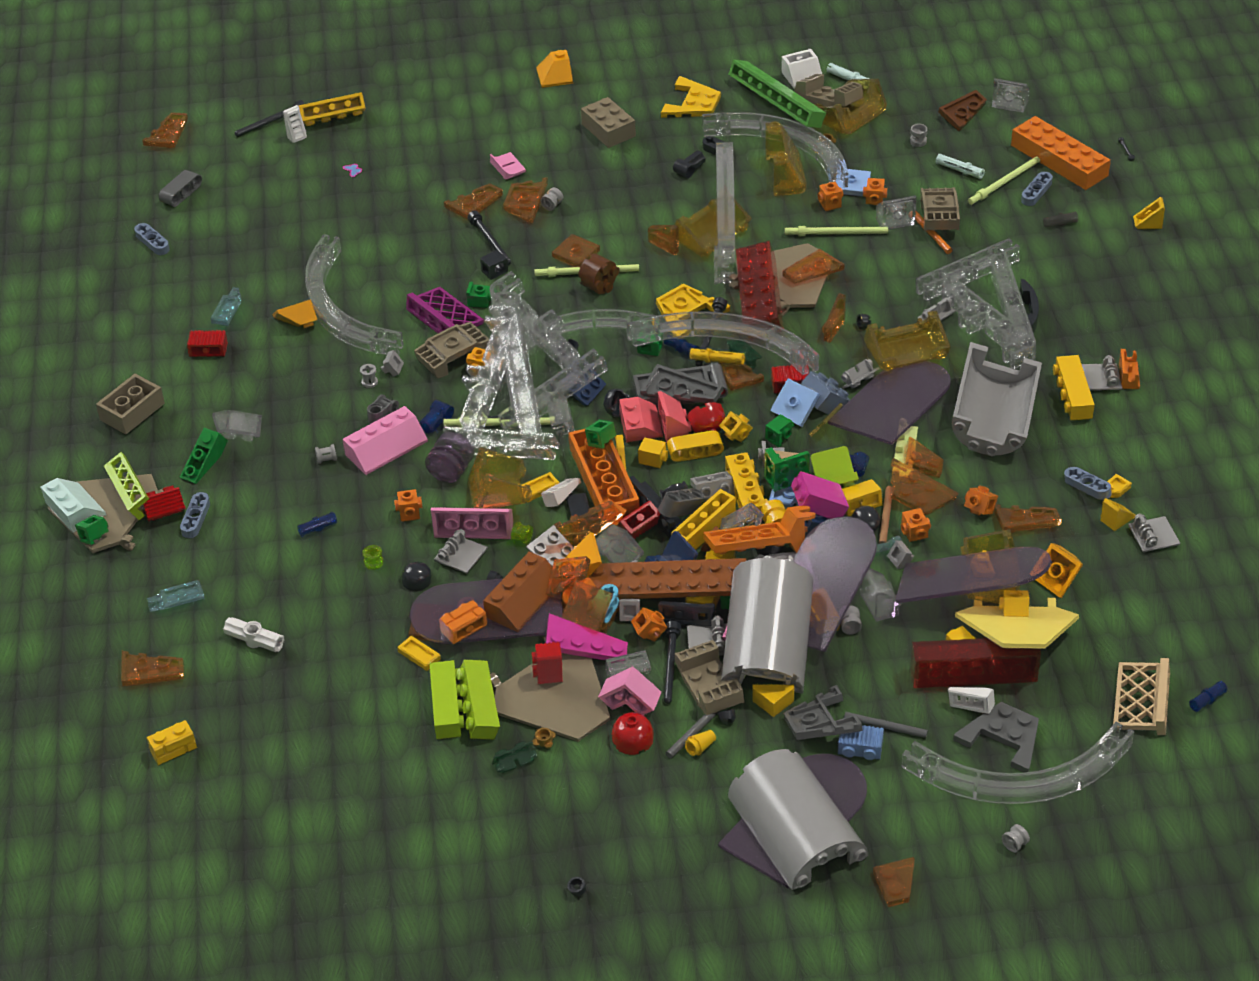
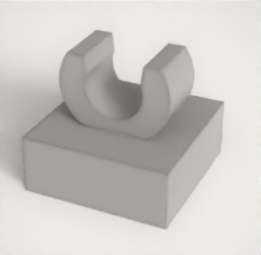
M392 350L388 352L383 361L384 366L380 368L384 373L390 372L394 377L399 375L404 362Z
M896 540L887 557L896 568L903 569L906 563H911L914 555H912L911 551L902 541Z
M640 599L619 600L620 621H631L640 612Z

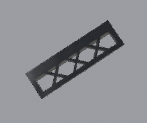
M634 476L629 477L639 498V505L642 506L646 502L651 501L658 509L662 499L646 481L640 483ZM660 513L657 525L670 539L671 532L682 521L678 517L669 518Z

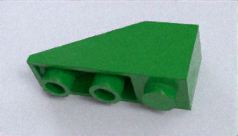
M203 428L180 478L197 484L221 457L228 440L216 431Z

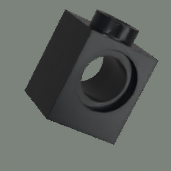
M498 250L480 258L481 271L490 280L508 272V258Z

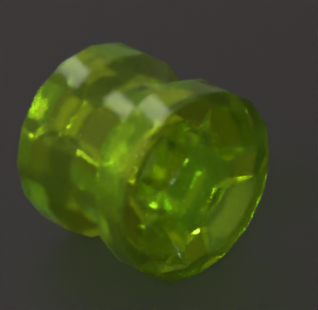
M516 522L511 531V539L514 541L520 540L522 543L528 544L533 535V526H524L521 522Z
M369 545L364 548L365 567L371 570L380 568L384 562L381 547Z

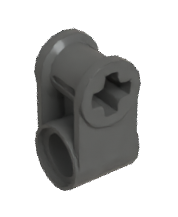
M383 394L379 395L367 407L368 424L370 425L398 410L399 402L397 400H390Z

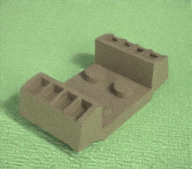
M813 74L805 79H801V81H797L794 90L795 93L811 103L831 108L847 106L852 102L863 99V89L859 83L852 81L834 90L829 86H824V74Z
M955 187L921 188L920 203L921 209L923 208L924 231L959 230V204Z
M470 321L462 325L456 324L428 338L414 352L418 361L437 378L448 375L447 363L471 352L474 347L490 351L491 339Z
M713 640L675 653V663L682 679L696 703L706 715L717 713L739 703H744L743 689L737 678L721 681L723 664L719 659V648Z

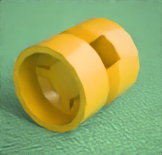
M775 499L767 501L760 508V514L765 524L780 523L786 511L782 501Z

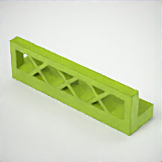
M120 452L106 463L104 468L127 510L140 520L145 516L140 506L149 498L126 456ZM122 460L120 467L117 468L115 465ZM124 472H128L126 479L123 476ZM130 483H134L132 490L129 487ZM141 494V497L136 500L135 496Z

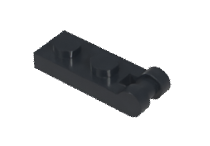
M660 601L658 609L663 615L665 623L676 621L682 625L712 626L711 621L714 618L715 604ZM700 613H705V617H700Z

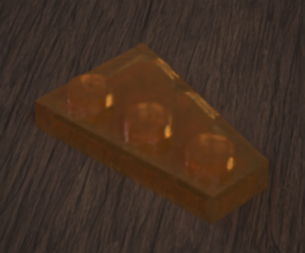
M609 500L590 508L588 513L581 516L576 514L570 517L571 520L562 524L557 522L554 525L575 548L590 532L594 533V536L623 516V514Z

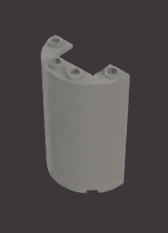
M970 342L952 418L953 432L958 440L969 450L989 456L1013 452L1020 448L1027 439L1042 363L1024 358L1020 369L1015 370L985 361L988 347Z
M764 556L763 558L741 562L734 569L721 681L737 678L739 683L742 684L744 676L748 675L784 681L783 685H794V692L803 693L814 581L811 573L804 567L796 564L794 560H782L772 556Z
M789 749L768 752L743 768L744 773L739 779L735 777L730 785L728 798L791 890L804 887L811 882V868L823 865L833 858L841 857L847 853V862L851 864L856 861H862L868 856V849L797 752L791 753Z

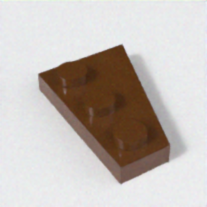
M974 90L940 107L938 113L960 132L986 104L987 99L977 90Z

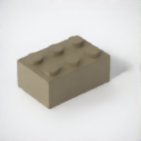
M609 97L581 108L582 125L608 148L636 136L635 120Z
M134 374L96 403L100 421L127 434L164 405L165 402L160 386Z

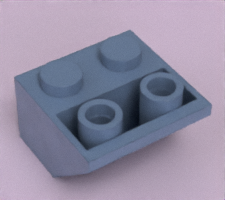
M810 371L801 383V385L820 394L814 407L826 414L847 407L852 403L847 397L849 394L838 387L839 383L831 377L828 379L821 372L817 374Z

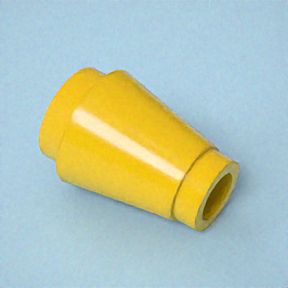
M712 730L689 736L687 741H685V748L692 756L700 755L716 741V735Z

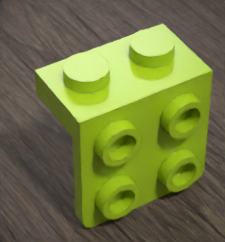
M846 446L814 453L810 457L815 476L838 483L844 488L855 485L859 479L857 472L853 470Z

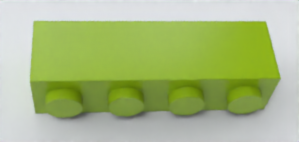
M454 660L430 663L436 739L461 737V728H465L464 717L459 715V712H463L462 699L458 700L461 684H457V681H459L457 680L458 668L455 669Z
M463 660L461 668L457 670V680H460L461 684L460 696L464 700L463 712L466 713V729L469 730L470 739H495L500 723L488 661Z

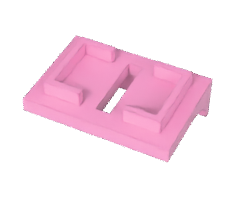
M511 152L498 157L490 154L491 164L505 180L526 172V169Z

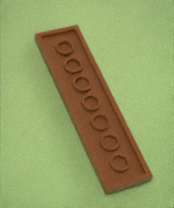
M746 558L601 563L593 574L589 576L596 585L590 592L593 596L590 600H594L601 588L606 584L617 586L618 599L731 596L733 571L739 563L747 560Z

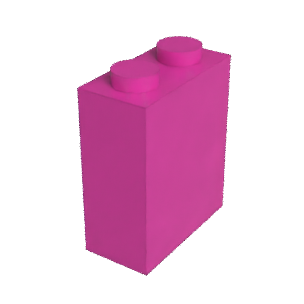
M802 471L794 478L791 487L799 506H809V512H815L817 515L840 522L849 508L840 484Z

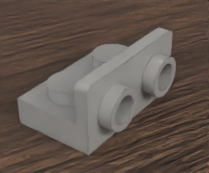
M727 471L690 478L691 486L705 495L703 502H706L719 489L733 496L735 495L733 478Z

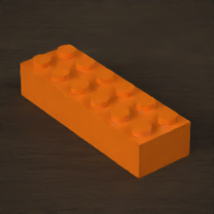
M1036 116L1012 129L1011 146L1031 158L1038 156L1040 158L1039 163L1085 190L1109 176L1111 161L1109 158Z
M585 429L569 432L570 451L597 512H600L608 498L627 510L622 518L639 508V498L612 439L604 444L605 447L601 449L588 446ZM600 517L603 525L609 523L608 521Z

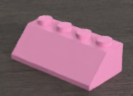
M405 406L343 438L345 455L365 475L428 442L416 416Z
M431 508L434 538L453 537L454 532L459 529L465 531V538L511 539L512 509Z

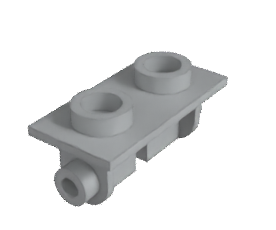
M945 297L937 303V306L933 305L923 310L922 315L917 317V319L932 327L955 313L956 310L951 308V298Z
M870 359L863 360L855 365L858 372L855 367L843 372L841 379L843 382H846L843 388L850 386L852 389L861 384L860 380H867L873 377L874 372L879 367L873 369V362Z

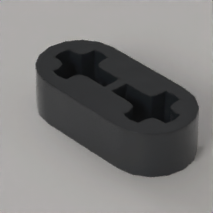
M713 136L703 138L702 143L705 151L718 157L730 155L729 143Z

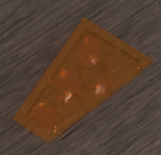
M171 112L161 122V126L151 132L149 138L145 137L142 140L143 146L175 148L188 120L187 113Z
M489 183L472 190V193L464 196L462 194L457 196V199L454 201H444V207L467 219L470 212L474 210L480 212L501 197L503 190Z
M818 249L784 269L782 276L796 284L842 271L845 268V264L823 250Z
M996 504L994 508V513L1003 533L1061 526V518L1056 508L1031 507L1030 509H1019V506L1012 505L1011 508H1001L999 504Z
M122 651L121 682L123 686L184 679L183 658L161 655L158 657H148L144 653L131 655L128 651Z

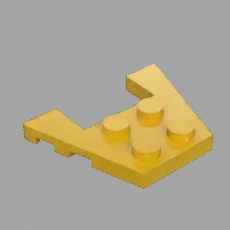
M679 76L675 83V90L688 91V94L682 106L665 104L661 111V117L667 118V115L682 117L683 114H691V117L712 116L721 98V92Z
M682 284L656 298V305L675 340L678 341L689 334V328L681 321L704 308L713 313L712 304L714 297L708 298L702 295L703 292ZM727 304L726 310L720 313V316L730 311L729 304Z

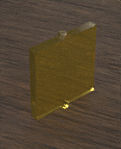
M840 403L838 406H836L809 433V435L812 437L821 427H823L833 417V415L843 406V404Z

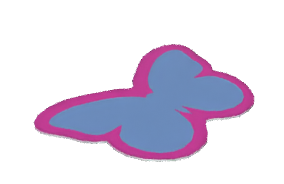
M357 164L343 166V169L350 171L351 177H355L358 173L362 172V169L358 168Z

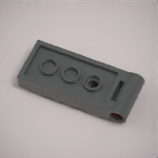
M719 363L676 369L677 371L722 385L723 392L719 398H724L728 395L725 377ZM651 373L633 375L636 397L654 403L658 408V397L644 396L640 393L641 388ZM678 400L680 401L681 405L699 403L694 401Z

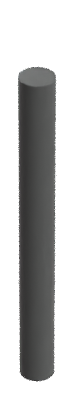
M718 712L709 715L705 714L666 752V756L670 759L673 758L685 746V741H687L688 737L696 735Z
M845 712L844 718L849 717V716H852V715H855V714H854V713H850V712ZM856 714L862 724L927 738L928 730Z

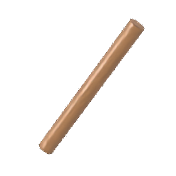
M887 486L885 489L879 537L880 546H886L893 496V487Z

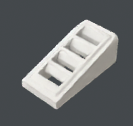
M296 105L284 110L287 138L293 143L305 139L307 135L299 106Z
M580 478L566 479L542 492L541 495L545 506L554 507L561 504L581 483Z
M950 687L948 689L951 707L989 714L995 705L993 689Z

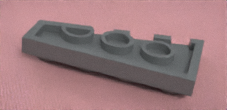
M657 364L641 388L640 393L644 396L658 397V392L662 391L677 400L712 403L716 402L723 392V386Z

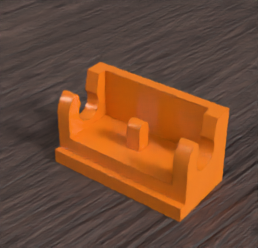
M1121 349L1119 373L1122 389H1140L1136 351H1133L1132 357H1127L1126 349Z

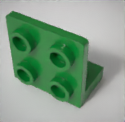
M772 447L765 449L764 477L774 492L791 487L794 478L798 476L800 471L809 474L810 454L808 451L781 459L780 455L776 454Z

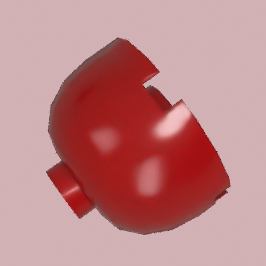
M705 403L706 407L700 409L697 406L688 413V421L695 433L721 431L722 428L719 425L725 419V412L720 403Z
M634 712L626 713L620 716L613 724L612 742L616 745L618 751L624 754L636 755L639 754V751L648 750L653 744L654 731L651 722L644 715Z

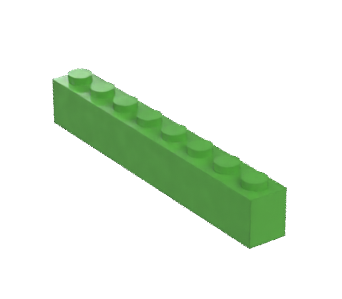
M733 59L728 75L806 127L821 128L826 112L750 62Z

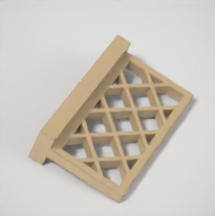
M1161 658L1160 663L1119 662L1113 722L1114 729L1157 730V735H1166L1170 683L1169 658ZM1123 670H1133L1134 673L1127 676L1123 673ZM1147 670H1156V673L1150 677L1147 676L1144 672H1146ZM1138 676L1144 679L1140 684L1133 681ZM1129 683L1134 688L1126 692L1122 687ZM1148 684L1154 687L1150 692L1143 689ZM1139 691L1144 696L1136 700L1132 695ZM1128 699L1132 704L1125 708L1120 703ZM1149 699L1153 705L1145 708L1142 703ZM1136 707L1143 711L1137 716L1130 712ZM1125 715L1131 719L1128 722H1119V719ZM1149 716L1152 719V723H1143L1141 719Z

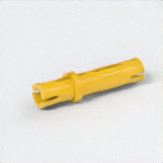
M691 348L690 360L741 365L745 362L744 353L715 351L710 348L706 350Z

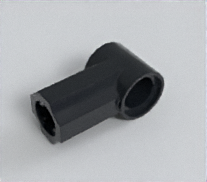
M697 150L684 160L681 158L677 159L673 165V171L689 179L694 174L695 169L706 162V158L701 151Z

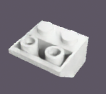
M812 49L782 56V73L794 89L797 81H801V79H805L813 74H822L818 57Z

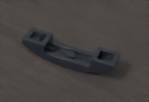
M1021 279L1019 292L1021 304H1028L1030 313L1026 314L1025 335L1026 340H1030L1037 328L1039 302L1032 286L1025 279Z

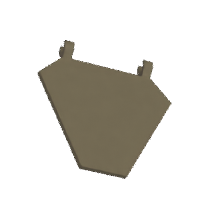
M806 243L736 259L737 275L732 274L729 276V279L732 280L729 286L736 289L741 281H744L767 295H776L780 299V302L777 304L780 307L777 314L784 316L789 308L816 306L834 262V257Z
M152 474L136 475L146 493L155 491L156 494L163 492V488L157 489ZM106 478L77 481L106 512V515L103 517L109 526V532L103 534L100 539L93 540L94 544H83L92 553L116 545H121L126 550L131 551L135 547V543H131L133 536L127 534L138 519L127 510L112 480ZM134 483L129 484L131 490L133 488ZM141 494L135 496L136 500L141 497ZM141 505L140 507L144 513L145 511L143 505ZM48 506V510L72 533V531ZM77 531L72 533L75 537L79 539Z
M561 653L563 682L538 684L537 677L533 678V664L504 683H501L495 673L490 674L493 690H496L495 703L499 716L538 729L548 728L557 735L578 742L610 720L607 705L598 698L601 686L592 658Z

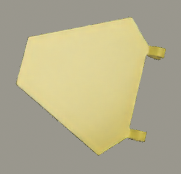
M982 597L973 598L974 606L955 612L956 618L1002 648H1046L1079 619V614L1056 607V598H1047V607H1029V617L1004 616L1003 609H999V606H982Z

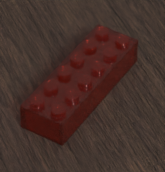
M770 241L736 249L742 321L748 339L751 340L783 332L776 258Z
M988 638L912 642L911 676L913 688L1038 682L1041 658L1040 648H1002Z

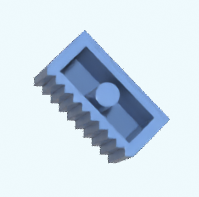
M864 725L862 726L863 731L840 734L838 754H843L845 757H864L868 760L881 758L884 735L882 727L875 728L874 726Z

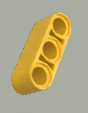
M717 431L676 436L667 441L670 457L675 462L716 456L724 450L720 434Z

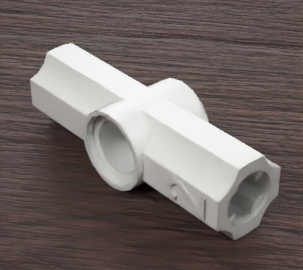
M229 617L225 621L224 633L246 641L247 646L251 648L263 647L273 652H279L283 646L284 636L263 629L259 622L250 621L247 623L233 617Z

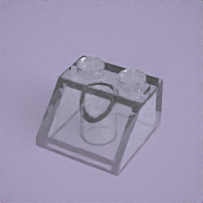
M995 78L992 107L1024 113L1029 98L1028 85Z
M916 195L883 201L877 204L876 219L880 227H888L889 230L915 225Z
M224 410L212 414L217 432L225 434V438L235 439L238 436L242 437L243 441H253V438L260 437L262 415L233 410Z
M610 523L596 539L602 563H622L634 560L638 562L644 555V551L629 532Z
M862 566L860 595L876 622L898 616L901 601L899 596L893 592L891 582L887 581L882 573L867 566Z

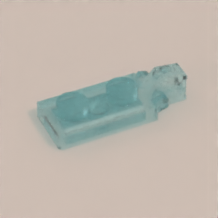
M233 287L229 295L222 296L211 316L212 324L229 325L241 303L240 288Z
M196 580L160 590L161 593L147 598V603L151 612L205 598L200 582Z

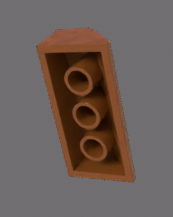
M529 551L483 600L486 616L496 623L519 632L563 584V579L546 558Z

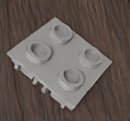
M1106 356L1103 364H1082L1090 390L1122 389L1117 363H1114L1115 360L1112 356Z
M1137 514L1134 523L1128 524L1143 552L1180 545L1165 516L1146 520L1144 515Z
M554 525L526 546L530 552L546 558L556 572H558L557 567L559 563L575 548Z
M459 529L454 532L453 537L448 539L445 546L438 551L434 561L467 574L488 547L466 539L465 531Z
M715 616L712 619V626H687L689 648L713 640L719 648V656L724 655L726 641L722 636L726 630L727 623L724 624L720 616Z

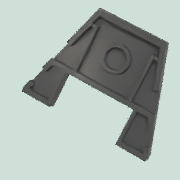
M837 685L832 686L830 692L825 695L823 693L816 695L814 701L808 704L804 701L783 713L786 723L797 740L863 731L862 723L856 714L834 721L825 707L843 701L842 693Z
M1000 702L993 707L989 714H982L956 732L953 741L971 748L979 735L983 734L1018 750L1011 760L1010 767L1028 774L1039 718Z

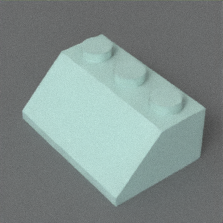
M56 478L40 487L46 504L72 533L77 531L75 524L92 515L100 517L106 515V512L77 482Z

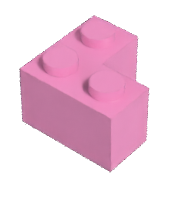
M632 666L607 678L598 698L612 710L627 704L636 713L645 715L654 711L662 692Z

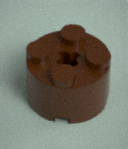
M596 253L591 254L590 256L592 257L589 260L585 259L579 269L578 277L581 278L579 283L598 294L609 293L613 289V283L620 269L613 261Z

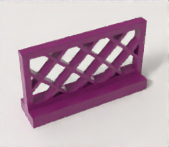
M441 287L420 295H415L413 292L407 294L406 309L437 333L456 324L462 325L470 322L466 321V319L475 320L471 322L476 327L484 324V319ZM443 309L453 310V312L443 311Z

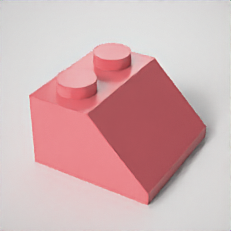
M659 391V420L666 443L672 437L688 435L691 432V424L689 421H686V409H682L680 401Z
M640 397L619 399V413L626 442L643 440L644 437L650 439L663 437L656 404Z

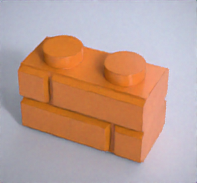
M474 600L463 603L457 609L450 613H445L439 619L440 630L445 637H448L455 644L487 625L486 612Z

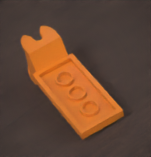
M809 506L787 507L780 523L773 522L703 532L705 542L717 554H726L728 551L734 550L743 552L749 548L763 549L770 545L783 546L785 543H788L797 555L808 554L816 551V546L809 545L811 540L805 539V533L808 532L805 521L814 519L816 516L815 512H809Z

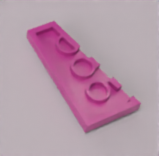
M549 613L545 643L560 642L561 653L619 663L626 662L628 642Z

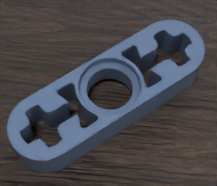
M1040 172L1022 192V204L1026 206L1035 205L1052 185V174Z
M141 223L135 226L136 237L155 254L165 255L169 252L168 241L150 225Z
M1070 467L1065 470L1064 475L1067 484L1100 500L1108 499L1112 495L1109 482L1078 467Z
M199 492L192 496L180 524L183 537L193 538L198 535L210 507L207 493ZM194 513L200 514L197 517H191V515Z

